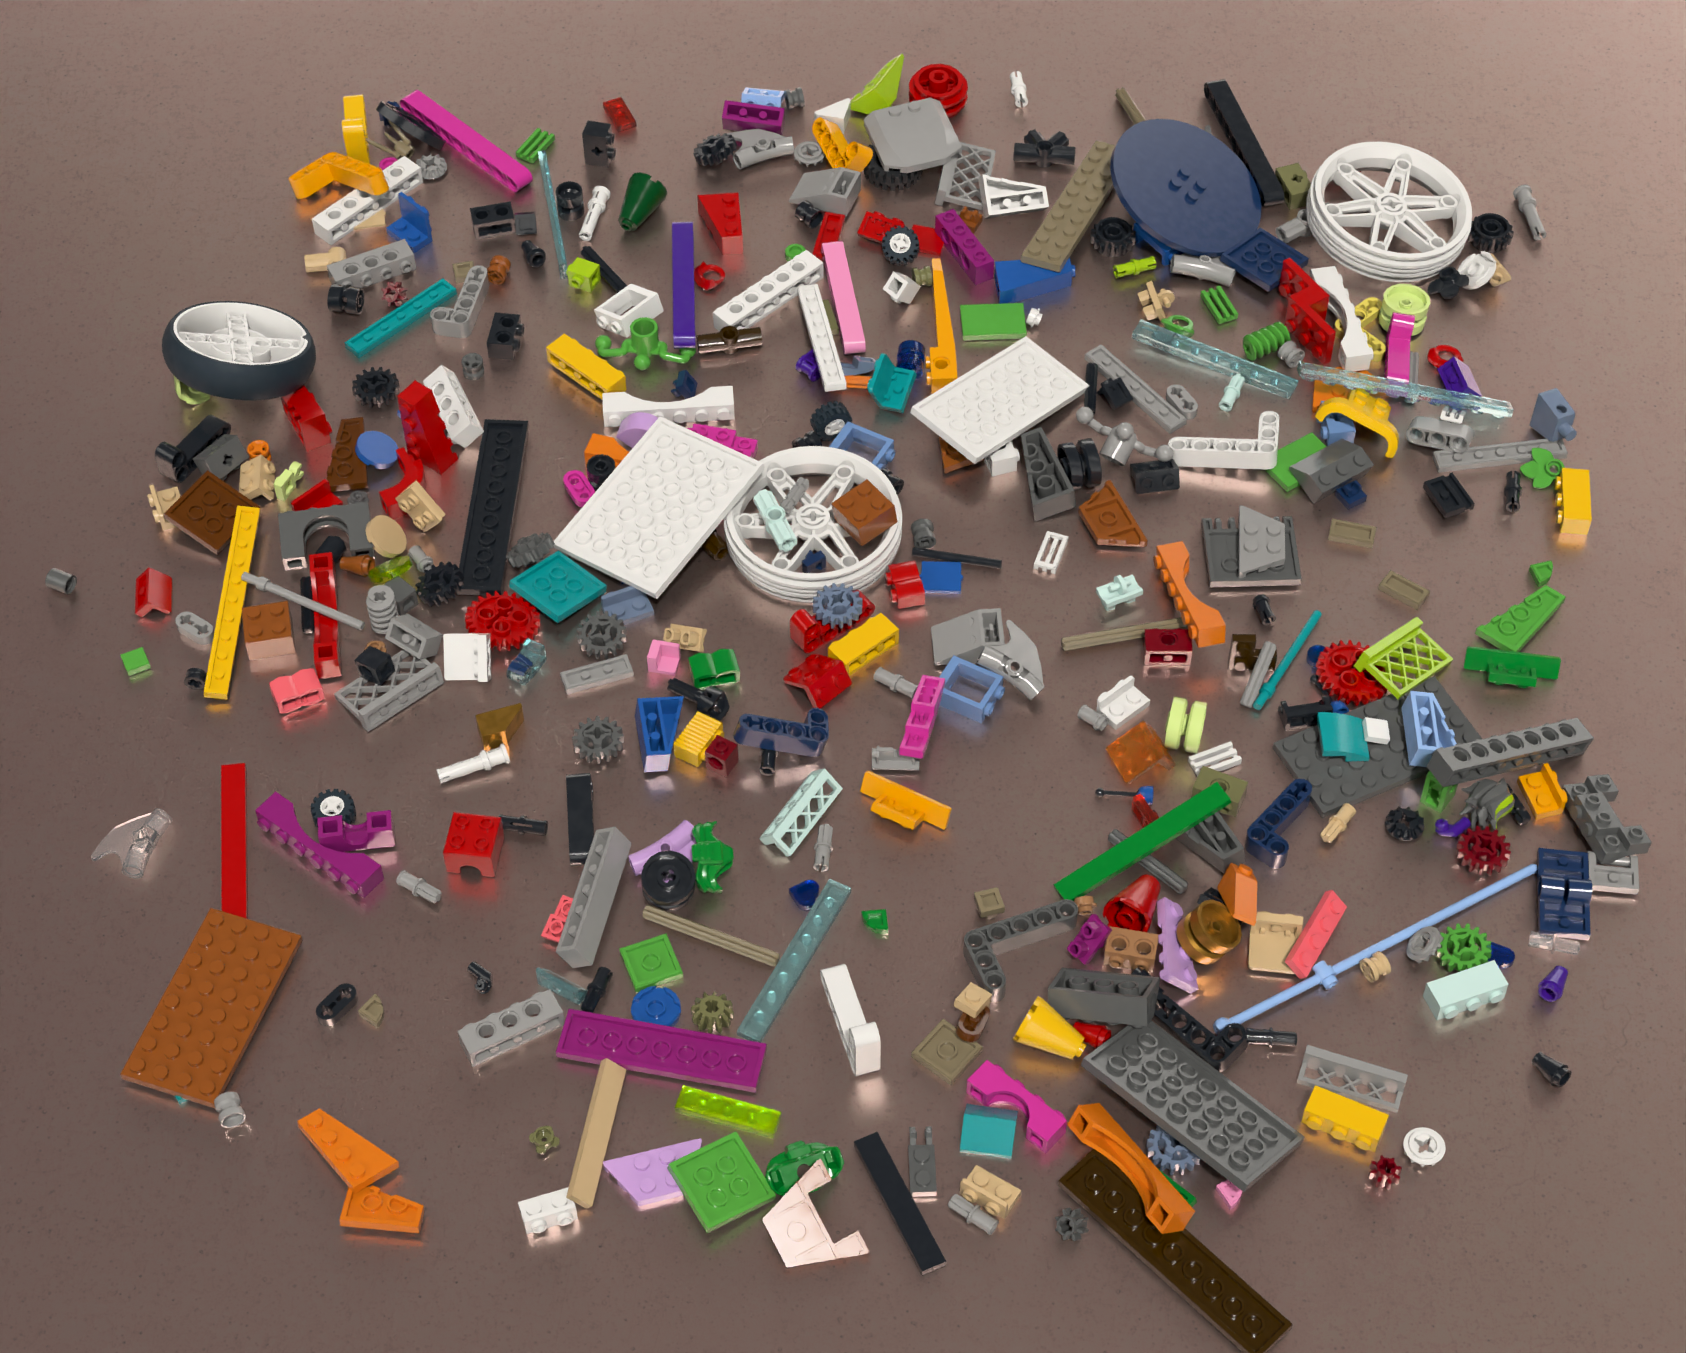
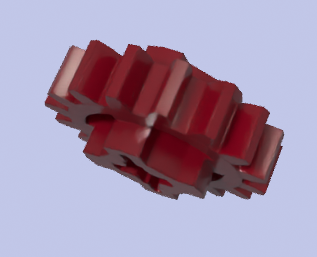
M1476 826L1474 832L1468 828L1466 834H1461L1456 847V850H1458L1457 858L1462 859V866H1470V872L1476 869L1478 870V875L1486 871L1491 876L1493 870L1500 873L1502 867L1506 868L1511 855V851H1509L1510 843H1504L1506 836L1502 835L1499 837L1497 829L1490 832L1489 826H1486L1484 830Z

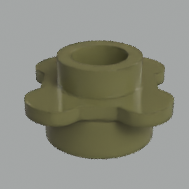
M551 1126L539 1127L529 1136V1141L534 1143L538 1154H545L548 1149L557 1147L560 1144V1140L554 1136Z

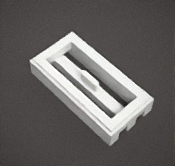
M1445 406L1441 412V420L1458 424L1464 421L1466 410H1462L1459 414L1457 413V408H1454L1451 412L1449 411L1450 407Z
M1047 531L1034 562V569L1038 570L1040 567L1042 571L1047 572V570H1051L1052 574H1056L1069 536ZM1050 538H1054L1045 562H1043L1042 558L1044 556ZM1059 540H1062L1054 562L1050 564Z
M1231 741L1188 758V763L1197 777L1201 771L1199 768H1202V766L1211 765L1208 768L1220 772L1237 766L1242 762L1241 756L1237 755V750L1233 749ZM1231 757V759L1219 763V761Z

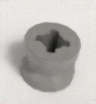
M1291 340L1280 347L1277 355L1281 360L1286 361L1288 367L1294 368L1302 362L1305 352L1297 348L1296 343Z

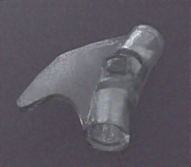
M155 808L152 813L134 818L114 827L97 846L91 855V859L96 861L107 854L114 853L121 860L122 873L130 878H141L155 846L172 823V818L162 809Z

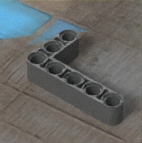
M1068 899L1061 900L966 933L963 947L964 957L978 986L992 994L991 1002L1001 1001L1005 996L1006 977L996 956L1073 930L1076 927L1078 906L1074 901Z

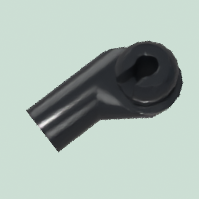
M471 962L467 971L477 978L475 989L481 994L489 992L492 988V973L477 962Z

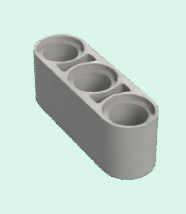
M1424 416L1415 417L1406 432V438L1413 444L1457 453L1465 452L1474 437V431L1470 426Z

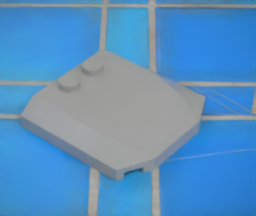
M931 97L875 110L864 118V127L884 171L889 172V168L900 169V173L919 171L947 164L951 161L953 155L956 153L960 155L962 153L960 141L941 102Z

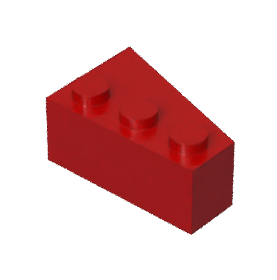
M302 386L297 391L281 397L283 409L306 452L331 443L329 435L332 433L331 426L326 421L325 413L316 402L312 392L310 393L305 386Z

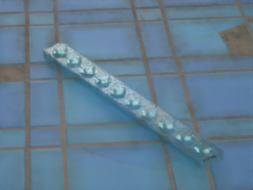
M1299 361L1297 367L1299 377L1310 382L1320 380L1324 384L1331 386L1340 384L1351 390L1361 388L1372 394L1382 392L1393 398L1402 396L1407 397L1408 400L1413 402L1423 400L1428 401L1429 404L1434 406L1444 404L1449 405L1450 408L1455 410H1462L1464 408L1476 414L1490 413L1497 418H1504V416L1512 417L1514 411L1511 403L1507 401Z

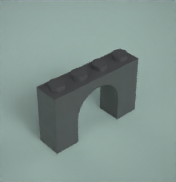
M355 502L348 505H332L325 508H309L308 510L279 513L281 555L285 571L308 568L307 541L315 531L325 527L339 528L348 534L351 556L368 554L376 559L375 550L373 549L374 545L367 540L365 531L367 523L371 520L368 502Z

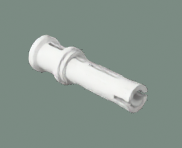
M604 186L594 187L592 191L593 197L587 204L589 210L579 232V237L584 241L591 240L598 218L606 209L605 203L610 198L611 193Z
M503 743L498 748L487 752L482 750L478 756L436 770L442 784L478 770L484 769L489 771L496 765L502 763L509 764L510 759Z

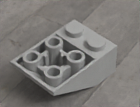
M839 167L804 173L789 202L799 205L803 201H809L813 204L814 208L825 212L843 214L847 217L861 191V172Z
M1001 608L978 609L932 626L934 665H947L953 655L968 662L977 663L985 645H1005Z

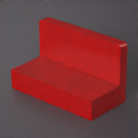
M327 479L322 480L291 502L293 511L343 505V502L331 492Z
M149 567L136 578L135 614L144 617L153 608L169 614L172 605V578Z

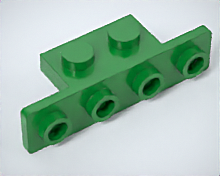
M1472 646L1466 648L1464 669L1486 671L1488 682L1496 685L1513 684L1520 688L1536 687L1537 678L1558 679L1561 658L1557 656Z

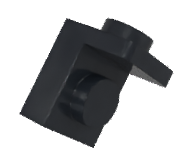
M1121 377L1112 380V378L1105 380L1100 384L1101 388L1097 391L1098 396L1104 394L1113 411L1133 400Z

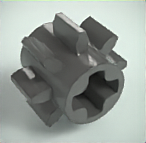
M1070 1207L1063 1209V1215L1055 1217L1057 1220L1055 1231L1063 1235V1240L1070 1238L1073 1241L1080 1240L1081 1234L1089 1231L1086 1228L1088 1217L1081 1214L1080 1208L1073 1211Z

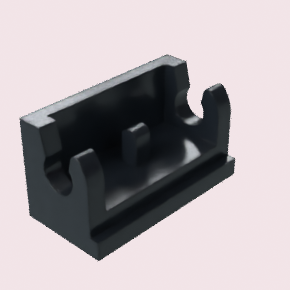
M1321 695L1322 700H1319V702L1289 707L1286 701H1281L1278 712L1284 730L1318 725V712L1333 713V707L1328 696Z

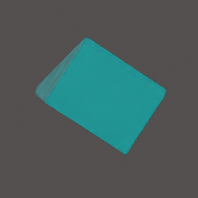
M967 1104L963 1118L960 1152L1012 1159L1018 1111Z

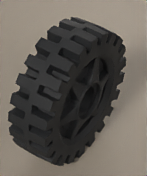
M870 144L868 146L872 149L873 156L869 164L864 168L865 178L869 179V183H875V187L879 188L882 186V190H887L890 187L891 191H895V188L898 187L899 190H903L904 186L910 188L911 184L915 185L917 180H920L923 170L900 173V169L889 168V172L884 171L873 145Z

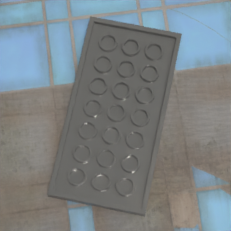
M1435 676L1411 690L1434 694L1446 717L1444 720L1449 730L1452 729L1455 734L1454 739L1457 744L1482 739ZM1409 692L1399 699L1390 694L1344 713L1363 720L1365 717L1387 720L1390 741L1387 745L1367 741L1369 761L1345 762L1344 756H1322L1318 725L1273 743V750L1295 780L1305 779L1311 783L1310 802L1322 818L1337 813L1344 803L1353 806L1428 774L1430 771L1428 767L1409 765L1401 708Z
M1152 1020L1148 1026L1135 1028L1131 1025L1126 1026L1082 1060V1067L1243 1192L1248 1190L1299 1147L1305 1138Z

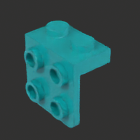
M881 353L879 359L875 362L873 377L868 381V392L879 408L904 413L917 374L913 370L895 367L887 354Z

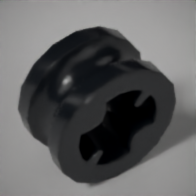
M190 668L187 670L184 683L191 689H203L207 673L199 668Z

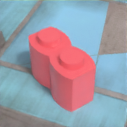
M314 668L301 669L292 676L277 677L269 683L272 697L280 714L293 712L302 706L314 705L325 699L323 688Z

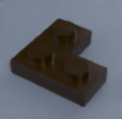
M1232 634L1228 670L1244 671L1254 669L1261 649H1255L1256 634ZM1277 649L1267 671H1275Z

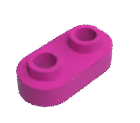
M572 470L564 475L563 482L566 491L577 506L583 507L595 493L594 488L581 471Z

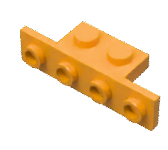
M871 771L865 772L860 792L876 799L872 803V812L912 830L923 820L943 830L947 828L952 810L951 807Z

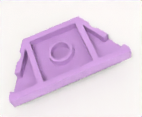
M701 1138L603 1161V1167L607 1173L609 1172L617 1180V1184L630 1194V1198L638 1206L684 1196L667 1167L669 1163L702 1148Z

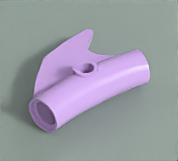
M684 820L658 841L629 855L628 859L635 876L642 874L643 866L651 856L662 851L671 850L679 852L687 857L693 865L691 846L697 844L692 835L694 826L689 821Z

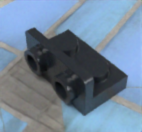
M1174 459L1167 462L1158 460L1130 464V473L1135 480V491L1137 494L1180 488L1179 467Z

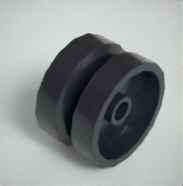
M1091 438L1078 440L1076 446L1072 442L1058 445L1057 458L1075 491L1080 490L1083 484L1088 488L1101 484L1102 469L1096 445Z
M671 850L658 852L651 856L644 864L641 874L642 892L646 901L651 906L668 912L677 911L686 906L694 895L696 885L695 870L690 860L683 854Z

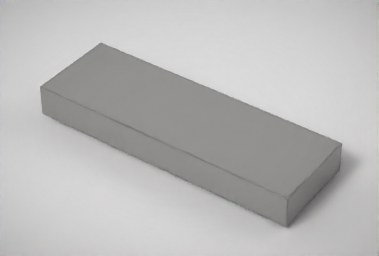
M627 654L560 672L567 695L634 676Z

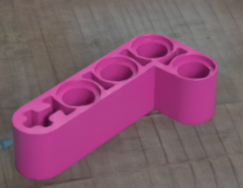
M1392 313L1385 343L1384 389L1407 391L1410 372V339L1414 328L1415 315Z

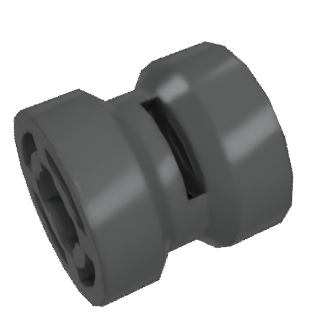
M929 519L914 521L911 525L914 546L923 549L934 547L936 537L933 533L932 521Z

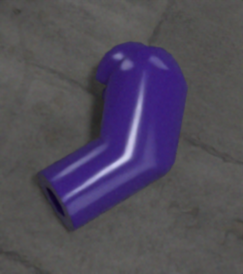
M1462 817L1455 824H1448L1446 819H1438L1435 822V831L1440 836L1455 838L1471 826V822L1466 817Z

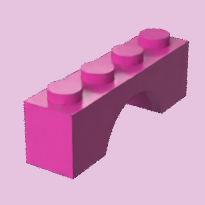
M986 1060L967 1079L966 1093L983 1106L1009 1104L1022 1111L1028 1121L1026 1139L1045 1154L1066 1133L1067 1120L1060 1111L1053 1110L1047 1106L1040 1096L1033 1095L1026 1090L1019 1080H1013L999 1065H993L990 1061Z

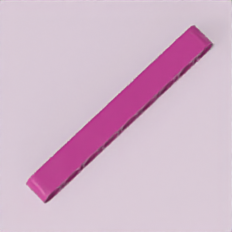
M415 90L400 100L401 108L419 118L445 139L448 145L513 192H518L533 181L530 171L525 166L421 91Z

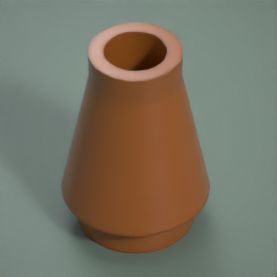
M368 554L350 557L343 556L340 560L341 570H346L363 577L372 575L375 571V559Z

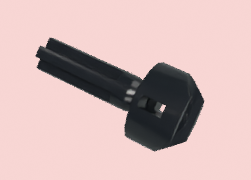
M676 678L668 681L667 690L697 703V710L716 720H722L729 711L730 706L725 692L715 686H709L702 691Z

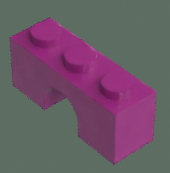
M391 810L367 812L366 822L359 825L347 824L344 822L342 815L318 818L319 843L324 847L340 852L395 846V826Z

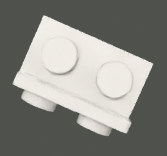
M1131 675L1125 680H1120L1114 688L1108 692H1103L1097 699L1096 712L1106 714V718L1109 719L1108 724L1115 730L1150 706V699L1134 686L1135 678Z
M569 1187L518 1202L527 1234L541 1233L547 1228L557 1225H568L573 1220L578 1219L575 1203L566 1198Z

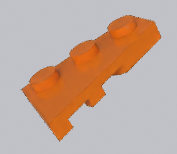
M373 1185L371 1187L367 1186L356 1194L348 1187L339 1219L340 1226L419 1233L424 1216V1205L399 1195H388Z

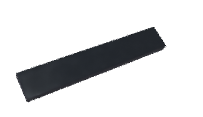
M878 1132L854 1141V1147L921 1275L923 1276L946 1266V1260Z

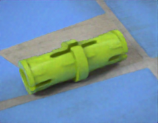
M1153 256L1140 260L1131 259L1130 262L1114 265L1113 269L1116 270L1113 271L1115 278L1131 274L1136 276L1140 272L1156 269V265H1153L1156 264V260Z

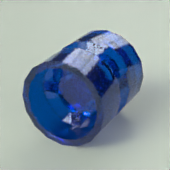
M915 340L903 341L898 346L896 367L915 371L917 374L915 380H918L923 375L925 347L922 343Z

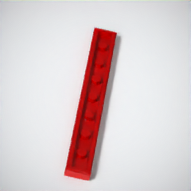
M246 764L221 765L222 911L248 919Z

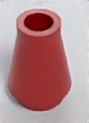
M1078 1021L1073 1025L1085 1037L1083 1041L1095 1049L1111 1038V1030L1107 1029L1105 1025L1087 1024Z

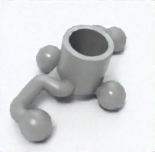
M1081 407L1076 413V418L1080 423L1087 424L1103 436H1108L1099 454L1115 464L1125 466L1133 449H1136L1141 454L1155 457L1162 462H1167L1173 457V450L1169 445H1161L1156 449L1145 446L1138 441L1134 428L1130 423L1123 422L1110 428L1096 421L1093 418V411L1089 407Z

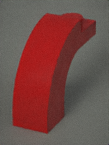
M404 447L396 449L398 465L404 474L403 479L397 485L379 492L382 508L386 515L393 520L408 514L401 510L395 499L408 486L417 480L426 491L421 459L414 460L413 455H408Z

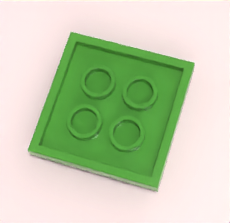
M736 1131L669 1163L667 1167L706 1233L776 1198L775 1192L768 1185L765 1176Z

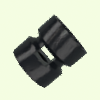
M571 181L559 184L556 188L559 216L566 221H574L584 215L582 187L578 183Z
M332 284L328 292V309L336 312H343L345 310L346 313L360 315L365 300L364 289L353 286L347 289L345 285Z
M595 455L586 464L588 481L595 492L615 470V461L608 455Z

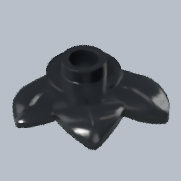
M1446 267L1440 271L1439 278L1430 283L1427 291L1429 295L1441 293L1444 299H1451L1459 293V287L1469 285V277L1459 274L1454 267Z

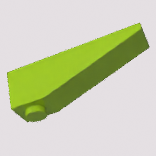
M903 54L889 61L875 75V78L864 86L865 89L862 93H857L851 100V110L869 115L872 111L892 107V103L897 97L904 61Z

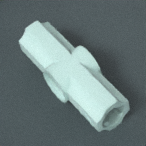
M766 489L758 491L753 497V501L765 522L766 531L772 535L779 550L784 552L792 550L797 545V538L785 517V510L779 506L772 491Z

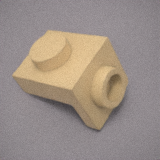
M1491 254L1496 260L1497 267L1489 283L1495 287L1510 281L1511 275L1496 257Z
M970 982L955 999L954 1007L976 1018L986 1006L989 1008L992 994Z

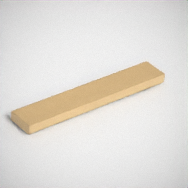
M608 1058L601 1060L566 1196V1198L586 1209L593 1205L626 1073L625 1068Z

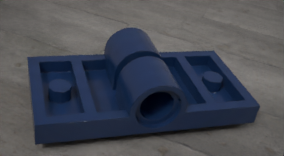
M1538 848V935L1589 941L1591 935L1590 901L1592 897V880H1589L1588 853Z

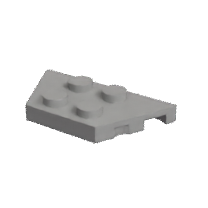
M1239 505V578H1244L1246 573L1255 570L1259 573L1270 567L1284 565L1285 524L1248 507Z

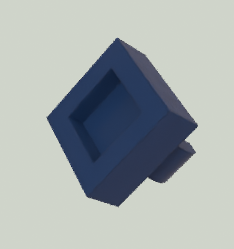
M687 370L680 371L677 380L673 381L675 389H672L671 393L675 397L683 396L685 399L694 397L698 383Z
M1357 480L1336 489L1335 496L1347 510L1366 502L1367 495L1362 491V486Z
M810 550L805 559L802 560L803 573H811L814 569L822 570L826 568V556L821 550L815 554Z

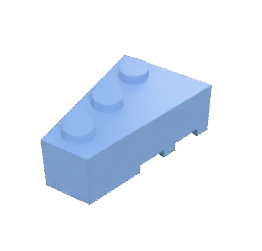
M1410 691L1401 707L1409 765L1427 767L1432 758V753L1436 749L1457 744L1454 739L1455 734L1452 729L1449 730L1444 720L1446 717L1433 693Z

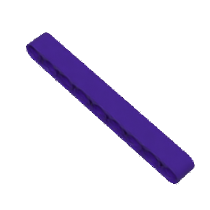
M693 221L672 222L674 349L696 348Z

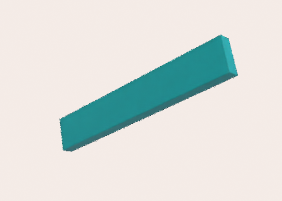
M442 278L344 342L345 348L357 358H361L434 308L457 294L456 288Z

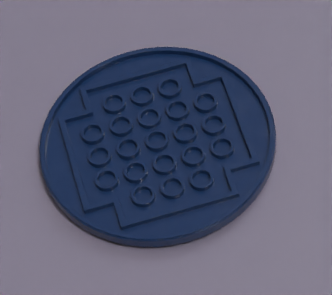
M1151 119L1130 127L1115 144L1110 161L1111 178L1115 191L1130 216L1140 227L1158 241L1187 254L1219 257L1258 229L1261 219V200L1255 181L1240 158L1228 146L1210 133L1194 125L1177 120Z

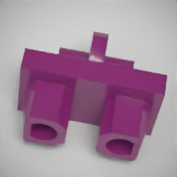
M1091 914L1077 936L1071 941L1067 950L1084 965L1089 964L1099 948L1104 947L1106 944V939L1112 932V929L1105 925L1096 914Z

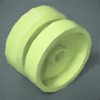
M1411 284L1392 285L1386 289L1383 295L1382 307L1379 313V324L1388 332L1393 312L1415 315L1412 336L1419 334L1426 323L1430 297L1424 290Z
M1174 696L1165 727L1164 747L1176 750L1180 746L1182 736H1185V752L1197 754L1206 716L1207 703L1195 701L1192 704L1190 714H1186L1188 707L1187 699Z

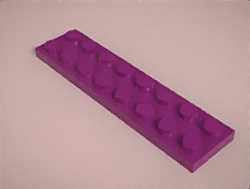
M568 1009L556 1049V1057L600 1065L601 1060L608 1058L626 1070L756 1093L767 1051V1044Z

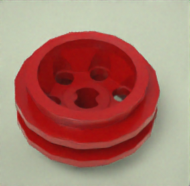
M930 64L922 67L912 76L909 82V102L931 97L941 102L948 118H950L965 107L968 100V84L965 77L956 68L945 64Z

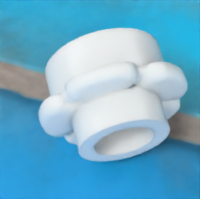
M1031 308L1025 323L1031 325V328L1034 325H1039L1043 315L1039 313L1040 308L1038 310Z

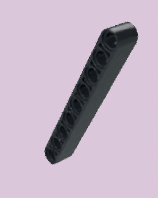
M1220 79L1205 82V97L1233 152L1240 158L1253 177L1259 192L1261 206L1268 207L1283 204L1285 198L1283 188L1227 81Z

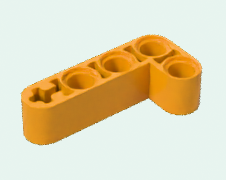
M821 117L814 121L812 132L832 169L843 167L862 172L872 159V149L855 141L848 144L836 123Z

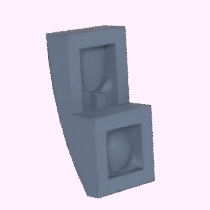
M853 356L852 364L840 363L844 376L874 370L876 360L870 357Z

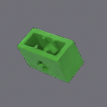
M1429 771L1420 802L1442 813L1454 797L1458 784L1442 787L1431 771Z

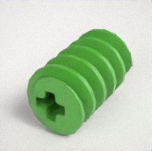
M1275 322L1273 325H1268L1266 328H1261L1259 331L1245 335L1243 338V349L1246 357L1253 362L1256 360V357L1262 358L1263 354L1269 355L1271 351L1276 352L1284 343L1291 341L1289 331L1283 323Z

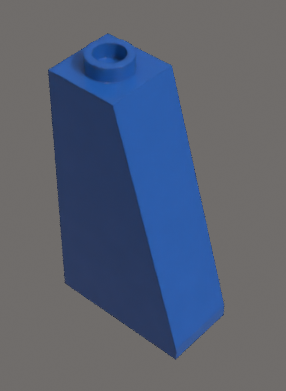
M1069 258L1061 272H1056L1022 263L1021 260L996 261L994 280L998 303H1016L1070 287L1072 277H1075L1076 274L1075 265H1071Z

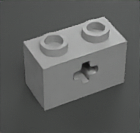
M405 614L391 618L385 639L418 659L437 655L443 634L413 616Z

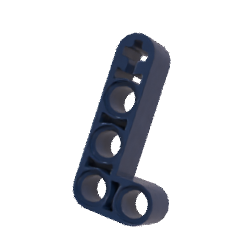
M812 708L808 711L804 723L753 714H743L739 718L733 737L737 743L745 746L818 757L822 754L829 738L828 715L822 709Z
M1305 779L1294 780L1247 830L1245 840L1246 851L1271 868L1278 869L1286 863L1289 845L1280 835L1308 807L1312 792V785L1309 781Z

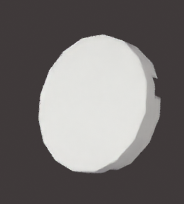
M1481 251V254L1478 255L1474 253L1461 263L1457 271L1459 274L1469 277V285L1463 288L1468 290L1477 289L1491 279L1497 266L1496 260L1490 253Z

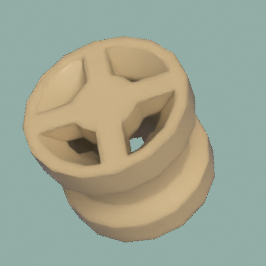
M1380 951L1373 953L1370 959L1364 958L1359 963L1363 975L1372 983L1378 980L1380 975L1385 976L1391 973L1390 963Z

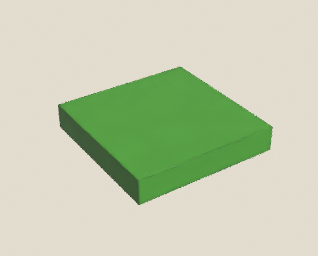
M667 933L619 949L636 993L650 986H659L683 978L682 969Z

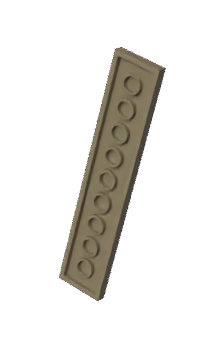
M1095 141L1022 253V263L1061 272L1114 188L1111 178L1110 161L1115 145L1103 141Z

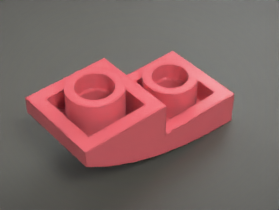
M562 895L555 913L550 914L541 937L559 943L573 898Z

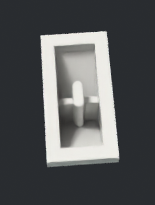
M846 98L815 111L814 121L821 117L836 123L842 134H844L851 115V100Z

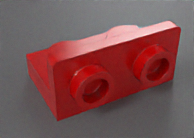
M866 211L857 234L860 237L882 244L883 236L885 237L887 231H891L890 228H897V226L904 228L905 224L898 218L889 219L880 212L874 211L871 213Z

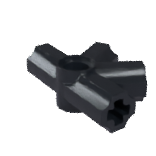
M1034 129L1024 136V143H1015L1013 160L1035 162L1037 166L1043 168L1050 167L1052 164L1074 165L1076 148L1068 146L1069 139L1061 131L1045 140L1041 133Z

